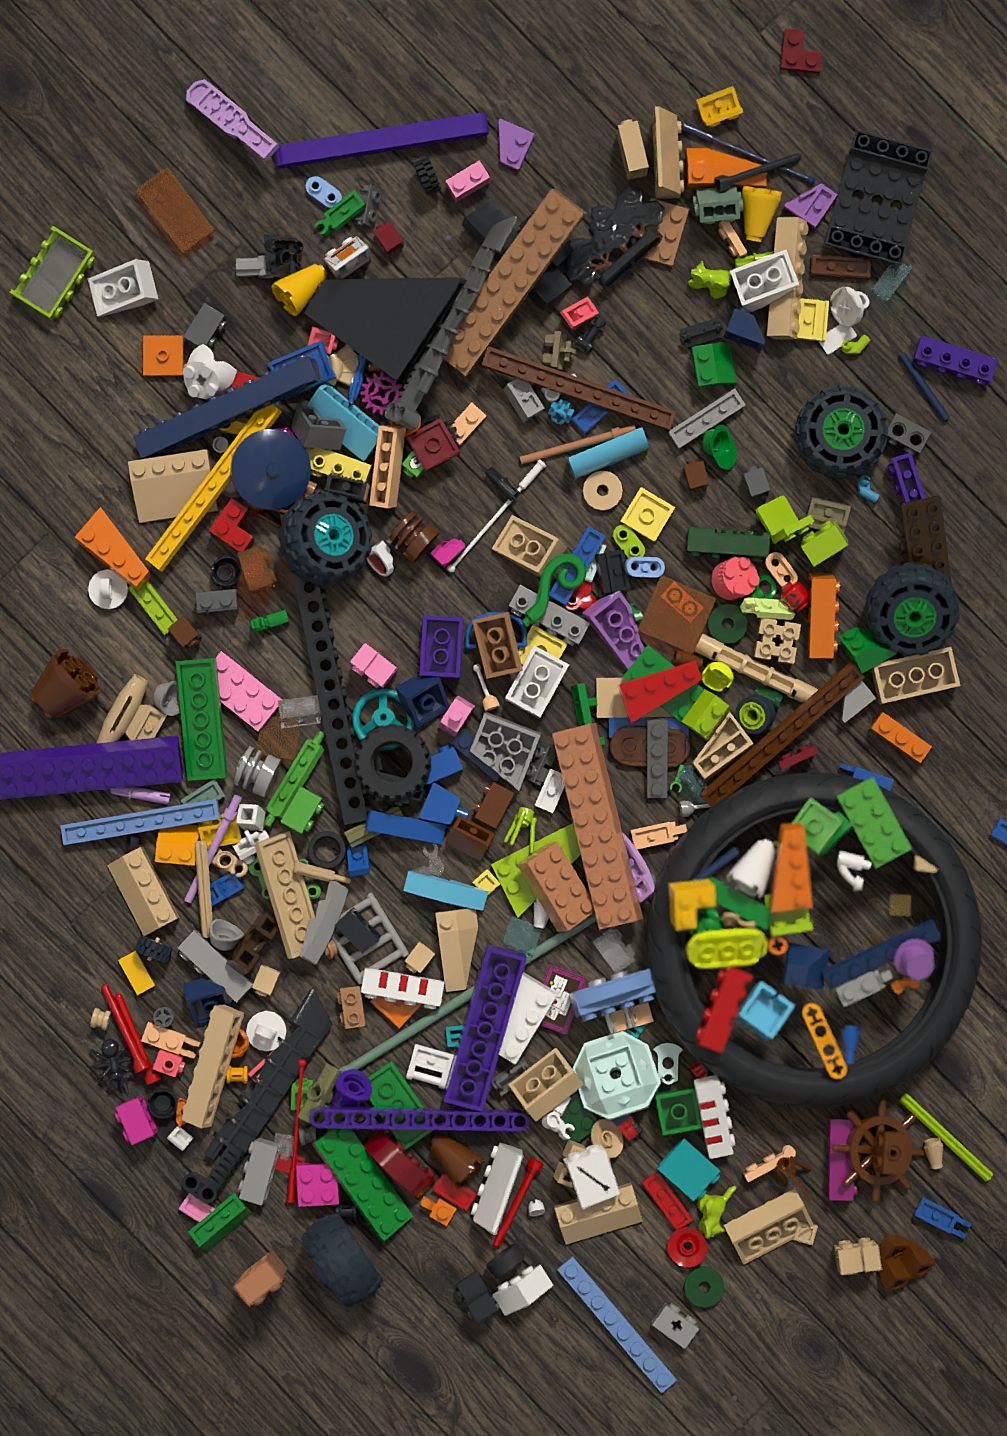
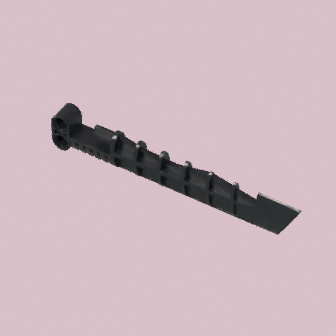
M314 988L310 989L290 1019L299 1027L286 1040L281 1037L277 1038L282 1043L269 1056H265L266 1060L259 1078L255 1075L252 1076L257 1083L251 1098L249 1099L242 1094L239 1095V1098L247 1104L235 1116L227 1113L226 1117L230 1121L218 1132H214V1139L204 1154L214 1160L224 1145L227 1148L207 1178L197 1172H189L183 1178V1188L202 1202L211 1203L217 1198L224 1187L222 1183L228 1181L226 1177L232 1175L230 1171L236 1169V1163L241 1162L239 1160L240 1156H245L251 1143L255 1141L300 1072L299 1060L304 1059L307 1064L333 1025ZM194 1177L197 1180V1185L194 1187L189 1186L187 1178ZM204 1189H212L214 1196L207 1198L204 1195Z

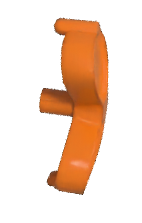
M903 976L902 980L895 981L891 984V987L899 994L905 986L913 989L918 988L920 980Z
M179 1098L176 1110V1123L178 1126L187 1123L181 1120L183 1116L181 1111L187 1100Z

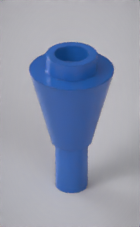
M845 1026V1029H841L843 1044L846 1050V1064H854V1051L861 1030H857V1026Z

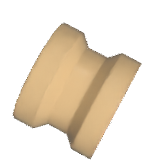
M95 1008L90 1027H101L102 1030L107 1031L111 1011L103 1012L99 1008Z

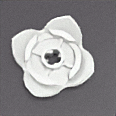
M204 344L198 346L191 353L188 363L183 367L184 383L189 395L206 400L214 396L220 397L224 395L223 390L233 383L237 370L224 361L216 362L213 352Z

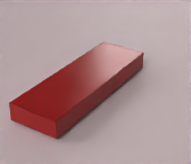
M658 1170L642 1181L644 1187L675 1230L683 1228L693 1221Z

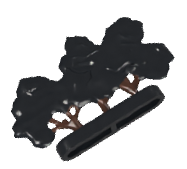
M626 187L617 197L616 209H610L605 205L591 208L593 220L590 223V230L594 235L591 239L576 238L571 240L570 245L574 251L564 260V265L569 269L567 272L569 280L578 279L583 284H590L596 277V270L607 268L600 275L598 284L604 290L612 287L661 242L663 235L657 229H652L645 235L644 231L648 226L662 223V212L665 211L662 204L657 200L643 203V195L640 188ZM637 225L641 226L640 231L637 229ZM631 236L640 238L629 250L626 248V244ZM615 248H620L624 254L613 264L610 263V252ZM601 259L604 264L601 262L599 265L592 264V260ZM590 267H595L596 269H594V270L592 271V270H590L589 268H590Z

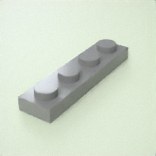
M733 389L668 431V434L678 449L703 434L704 431H708L745 407V403L736 389Z

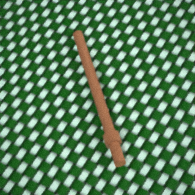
M635 425L621 429L617 427L611 429L610 432L520 456L521 464L615 439L636 430Z

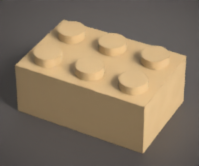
M555 1048L508 1085L526 1111L535 1121H538L584 1084L563 1055Z

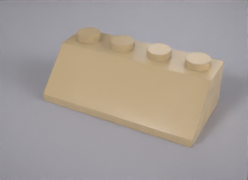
M139 847L107 865L144 936L180 918L143 847Z
M627 1183L618 1186L619 1195L583 1209L578 1204L577 1199L554 1205L565 1244L643 1222L632 1184Z
M793 1189L749 1211L747 1214L731 1220L724 1227L743 1264H746L793 1240L796 1235L795 1231L799 1226L798 1220L807 1222L810 1227L814 1225L796 1189ZM801 1226L799 1236L812 1230V1228Z

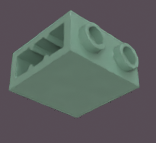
M732 185L723 192H718L715 187L696 189L697 196H693L695 216H699L700 223L712 224L721 220L732 222L740 219V211H743V200L741 192H737L736 185Z

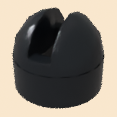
M128 834L125 842L126 849H138L141 846L138 844L141 838L135 834Z

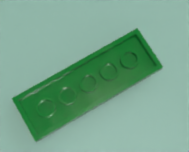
M216 658L176 661L187 781L227 778L228 772Z
M331 1128L312 1144L380 1241H385L413 1217L351 1128Z

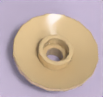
M600 1119L594 1123L591 1129L593 1145H601L605 1149L608 1158H615L623 1149V1136L620 1129L613 1121L608 1119Z

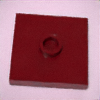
M441 418L406 436L409 445L425 472L460 454L459 448Z

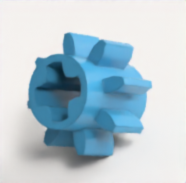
M561 399L558 403L553 401L548 414L551 415L552 421L562 425L565 421L567 423L570 422L574 410L571 409V404L568 401Z

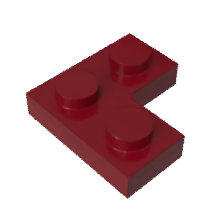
M785 28L781 70L820 73L822 52L803 50L805 30Z
M808 744L796 749L798 753L793 756L790 752L780 757L781 761L777 763L780 770L819 753L816 746L810 747Z

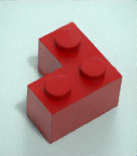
M231 498L209 531L242 555L246 553L255 540L254 537L239 528L250 511Z

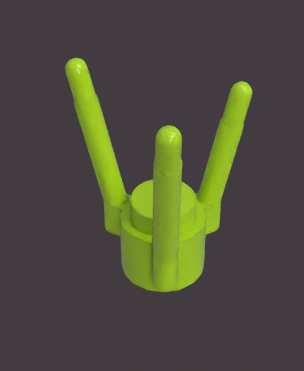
M520 807L504 839V842L507 843L512 835L510 845H513L520 828H527L531 825V854L534 852L535 824L537 821L533 817L535 813L533 810Z

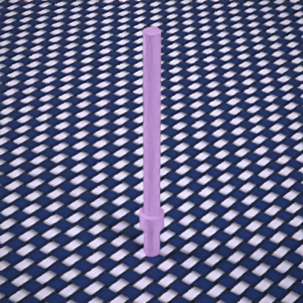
M234 795L229 807L223 813L224 818L207 851L208 866H210L230 822L234 820L237 814L236 809L242 799L238 795ZM197 874L184 899L188 903H192L198 891Z

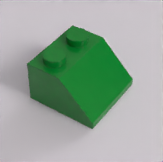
M706 344L692 347L691 355L697 389L737 383L730 344Z
M854 627L839 636L846 655L861 673L897 654L888 649L884 644H879L870 629Z

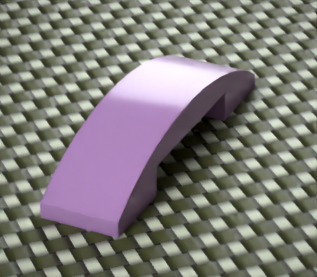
M623 833L638 899L641 903L653 894L654 882L644 859Z

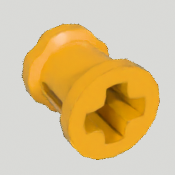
M229 1065L227 1083L236 1081L247 1084L248 1066L235 1068Z

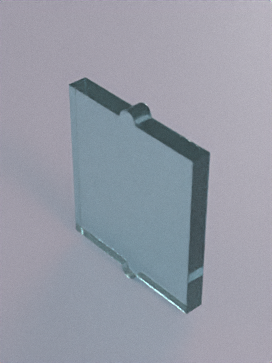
M512 916L502 944L514 949L516 952L532 957L542 929L535 927L528 921Z

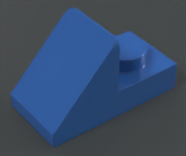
M366 841L353 848L350 843H346L350 877L370 874Z

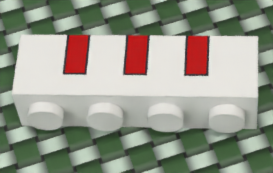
M365 968L361 993H365L364 997L376 999L377 996L385 997L384 1000L396 1002L397 999L405 1000L404 1004L416 1006V1002L423 1003L425 1008L436 1009V1006L441 1005L445 981Z
M716 1075L695 1079L694 1085L709 1158L733 1154L732 1146H735L733 1134H729L732 1124L730 1116L726 1117V1111H729L727 1099L723 1100L722 1094H726L724 1083L719 1082Z

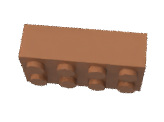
M557 841L546 843L517 864L557 932L569 931L595 912L592 898Z
M271 1250L243 1272L234 1287L248 1305H251L253 1302L257 1305L265 1298L268 1290L273 1292L282 1285L287 1267L277 1254Z

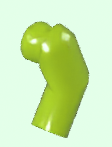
M863 335L857 342L846 340L841 345L842 351L845 354H860L871 340L866 335Z

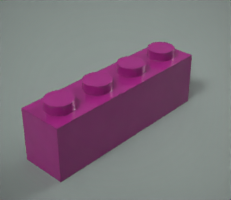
M828 1118L827 1198L829 1200L853 1201V1196H857V1183L853 1181L848 1187L842 1185V1181L852 1172L847 1162L846 1153L833 1152L831 1149L833 1144H847L849 1134L855 1127L849 1118Z

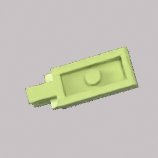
M744 598L742 605H740L743 613H755L757 618L792 620L795 616L794 610H790L782 600Z

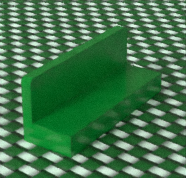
M233 1193L188 1232L200 1248L209 1251L253 1212L245 1206L236 1193Z

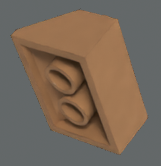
M509 612L472 620L486 679L523 671Z

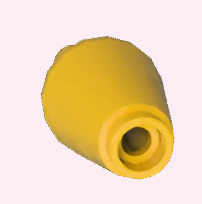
M743 186V216L747 240L762 242V237H765L780 203L782 192Z

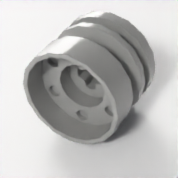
M249 746L237 765L233 784L239 786L241 781L245 779L242 788L247 789L252 782L254 783L253 793L265 798L276 777L281 759L268 755L263 762L261 761L262 751L258 750L255 757H253L255 748Z

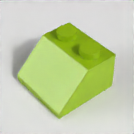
M704 689L681 722L709 742L729 712L732 713L733 710L719 697Z

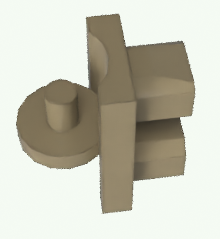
M555 331V334L545 336V346L553 347V354L544 353L543 364L551 366L556 370H563L564 361L569 362L570 355L576 354V350L571 348V341H566V334H562L561 331Z

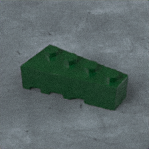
M689 527L686 553H690L691 557H702V554L710 555L711 559H722V556L730 557V559L746 557L752 563H762V560H766L769 556L771 533L763 532V536L754 533V531H745L739 534L734 530H721L719 532L717 529Z

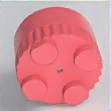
M734 557L721 562L714 568L712 573L714 590L720 597L726 600H736L749 595L759 583L757 570L753 563L750 562V559L746 557Z

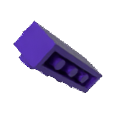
M921 336L912 361L916 362V365L919 367L936 368L935 371L938 373L947 374L949 372L955 374L954 377L957 379L966 380L968 378L974 380V384L985 386V384L988 385L992 380L998 359Z
M911 452L892 458L889 461L888 471L890 476L895 478L894 489L896 495H900L902 500L900 508L902 503L925 499L926 497Z

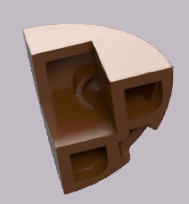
M886 1234L881 1243L879 1254L882 1270H879L886 1291H893L907 1286L909 1280L914 1277L921 1278L936 1264L923 1248L905 1237Z

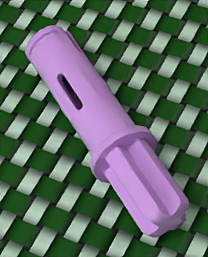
M136 786L110 789L111 794L129 797V800L135 798L169 805L171 793Z

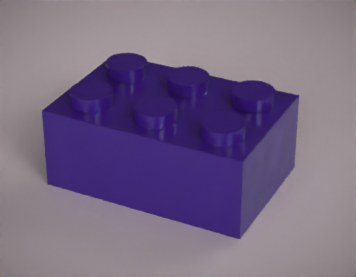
M423 615L420 659L421 677L460 679L464 621L462 617Z

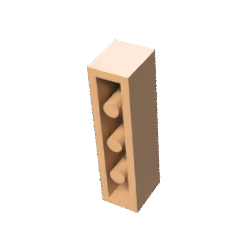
M390 425L379 426L369 504L371 506L383 508L397 506L406 428Z

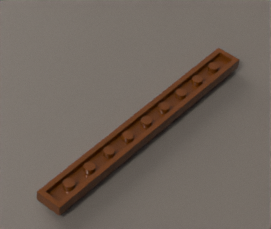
M489 346L481 367L670 431L676 411Z
M852 662L848 663L706 787L700 795L712 807L732 794L865 677Z

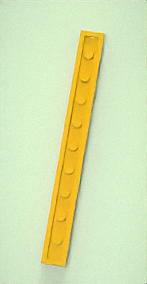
M272 404L252 415L145 558L160 571L165 569L231 481V459L238 444L253 432L270 429L282 411Z

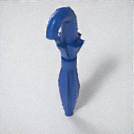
M357 354V371L350 384L348 403L350 405H353L361 390L365 365L369 362L361 354Z

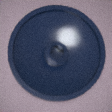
M263 429L251 433L238 444L231 459L230 474L235 489L248 503L262 509H280L294 503L304 493L311 476V463L305 447L296 437L278 429Z

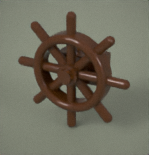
M885 1098L878 1100V1113L875 1116L860 1120L854 1111H847L846 1115L855 1127L849 1134L847 1144H833L831 1146L833 1152L846 1153L847 1162L852 1170L842 1181V1185L848 1187L857 1177L873 1184L872 1201L874 1203L880 1200L881 1185H887L898 1180L904 1189L909 1190L911 1183L904 1175L910 1165L912 1156L926 1155L924 1148H912V1141L906 1130L915 1121V1114H909L901 1123L893 1118L886 1117ZM877 1125L876 1137L874 1138L868 1129ZM885 1125L892 1128L893 1131H884ZM862 1136L869 1145H859ZM858 1153L869 1154L860 1163ZM872 1162L874 1166L873 1175L865 1171Z

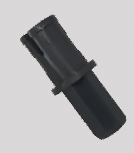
M494 467L488 468L485 475L496 485V489L503 492L510 501L516 499L520 492L508 481L509 479L507 477L504 478Z

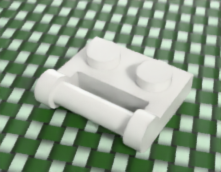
M415 1044L406 1079L412 1080L413 1078L438 1085L439 1088L445 1089L454 1054ZM415 1066L443 1073L442 1077L439 1078L414 1071Z

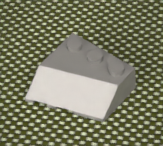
M485 712L470 751L519 791L541 733Z

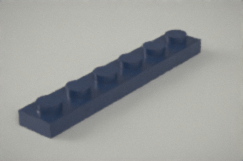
M932 919L821 970L828 988L832 990L894 961L896 950L908 940L920 939L931 944L941 939Z

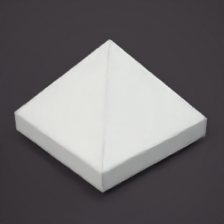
M177 1126L167 1139L183 1151L193 1137L180 1126Z

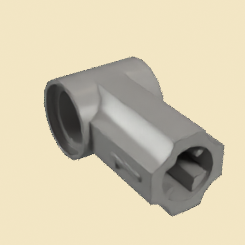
M265 255L258 256L257 258L236 259L237 277L258 276L259 278H274L267 276Z

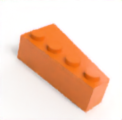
M100 507L78 532L75 539L79 545L135 590L139 591L150 579L151 575Z
M808 573V580L812 582V587L808 589L810 593L809 603H811V607L808 609V622L810 623V627H808L809 658H834V653H837V641H834V633H838V621H835V613H839V601H836V594H839L840 583L836 582L833 573Z
M801 822L784 824L780 827L777 858L774 867L775 872L769 902L771 912L812 908L805 832Z

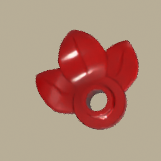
M584 580L579 587L575 588L570 597L575 602L570 603L568 601L566 605L562 604V606L569 611H574L578 608L585 610L596 602V599L589 595L593 587L592 582Z

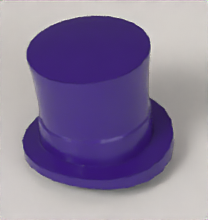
M350 1069L343 1071L336 1080L337 1089L333 1093L331 1102L334 1107H359L361 1102L367 1101L372 1094L370 1080L359 1070Z

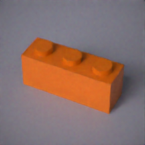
M884 712L879 713L869 728L870 731L917 764L922 762L932 746Z

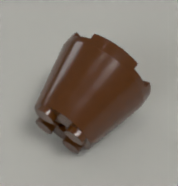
M59 649L51 657L30 695L31 700L39 704L43 709V713L50 719L53 717L61 718L94 700L102 692V688L98 687L96 682L99 678L93 669L79 656L75 658L68 654L69 651L67 649Z

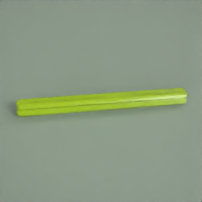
M904 1094L899 1101L911 1113L915 1114L925 1126L983 1180L989 1181L992 1178L993 1173L908 1094Z

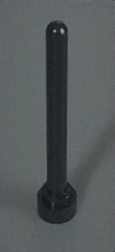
M796 153L732 176H717L714 178L715 188L718 192L726 191L731 187V184L797 162L801 159V155Z

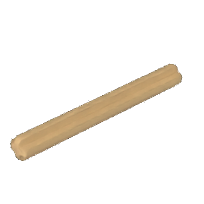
M197 841L195 842L201 932L203 938H210L209 927L213 919L207 842Z

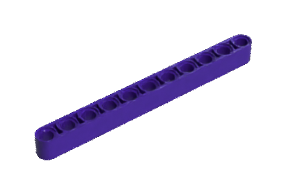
M476 113L282 144L274 152L276 168H288L477 138L488 135L489 127L486 113Z
M317 1106L309 1112V1120L313 1126L318 1128L523 1131L529 1125L528 1117L520 1110L483 1109V1112L473 1109ZM316 1113H323L324 1117L321 1121L316 1122L313 1120ZM337 1113L344 1114V1118L340 1122H335L333 1119ZM357 1113L364 1114V1119L361 1122L354 1121V1116ZM383 1114L384 1119L382 1122H374L375 1115ZM397 1114L404 1115V1120L401 1123L394 1122V1117ZM418 1114L424 1115V1120L421 1123L414 1122V1118ZM437 1115H444V1120L441 1123H434ZM457 1115L464 1116V1120L460 1124L454 1123ZM478 1115L484 1117L481 1124L474 1123V1119ZM497 1116H503L501 1124H494V1119ZM517 1116H523V1122L520 1125L514 1124V1119Z

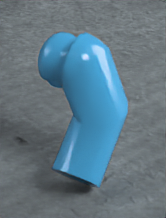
M862 475L857 480L859 494L876 503L880 495L871 490L869 476Z

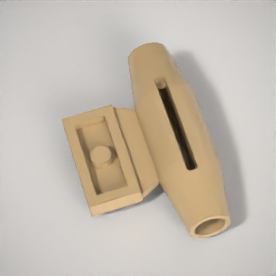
M134 674L125 685L104 720L97 743L117 742L124 733H126L130 740L155 738L167 715L152 705H141L148 685L146 679Z

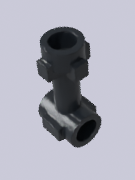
M596 317L592 319L590 324L593 326L585 337L580 335L574 345L581 352L588 353L594 345L591 342L599 330L603 332L606 322L601 318Z

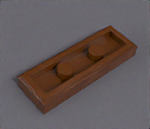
M812 254L810 275L870 279L872 258Z

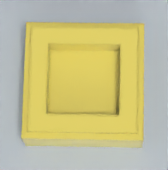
M488 869L472 882L477 888L489 891L488 895L500 885V882Z

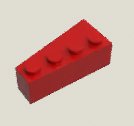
M696 660L619 684L618 688L629 722L636 721L702 680Z

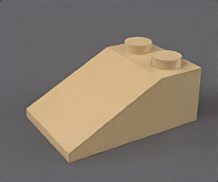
M512 515L492 550L541 578L545 566L553 558L563 554L567 547L559 538Z

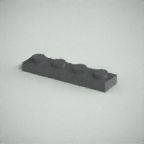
M667 718L647 719V798H667Z

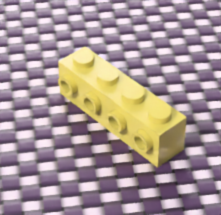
M305 448L310 458L311 475L321 478L324 475L328 477L332 473V475L336 474V476L340 475V477L344 476V478L347 476L348 478L351 477V479L363 480V482L369 478L372 466L333 451L321 448Z

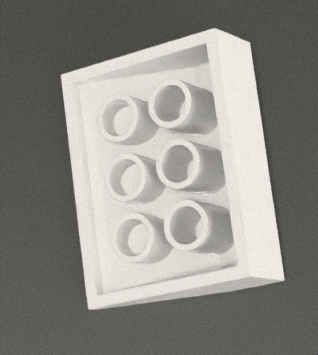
M501 1142L498 1147L494 1145L491 1157L494 1158L492 1165H487L484 1174L487 1177L485 1185H480L477 1194L481 1196L479 1203H474L471 1214L474 1215V1222L495 1234L523 1157L521 1149Z

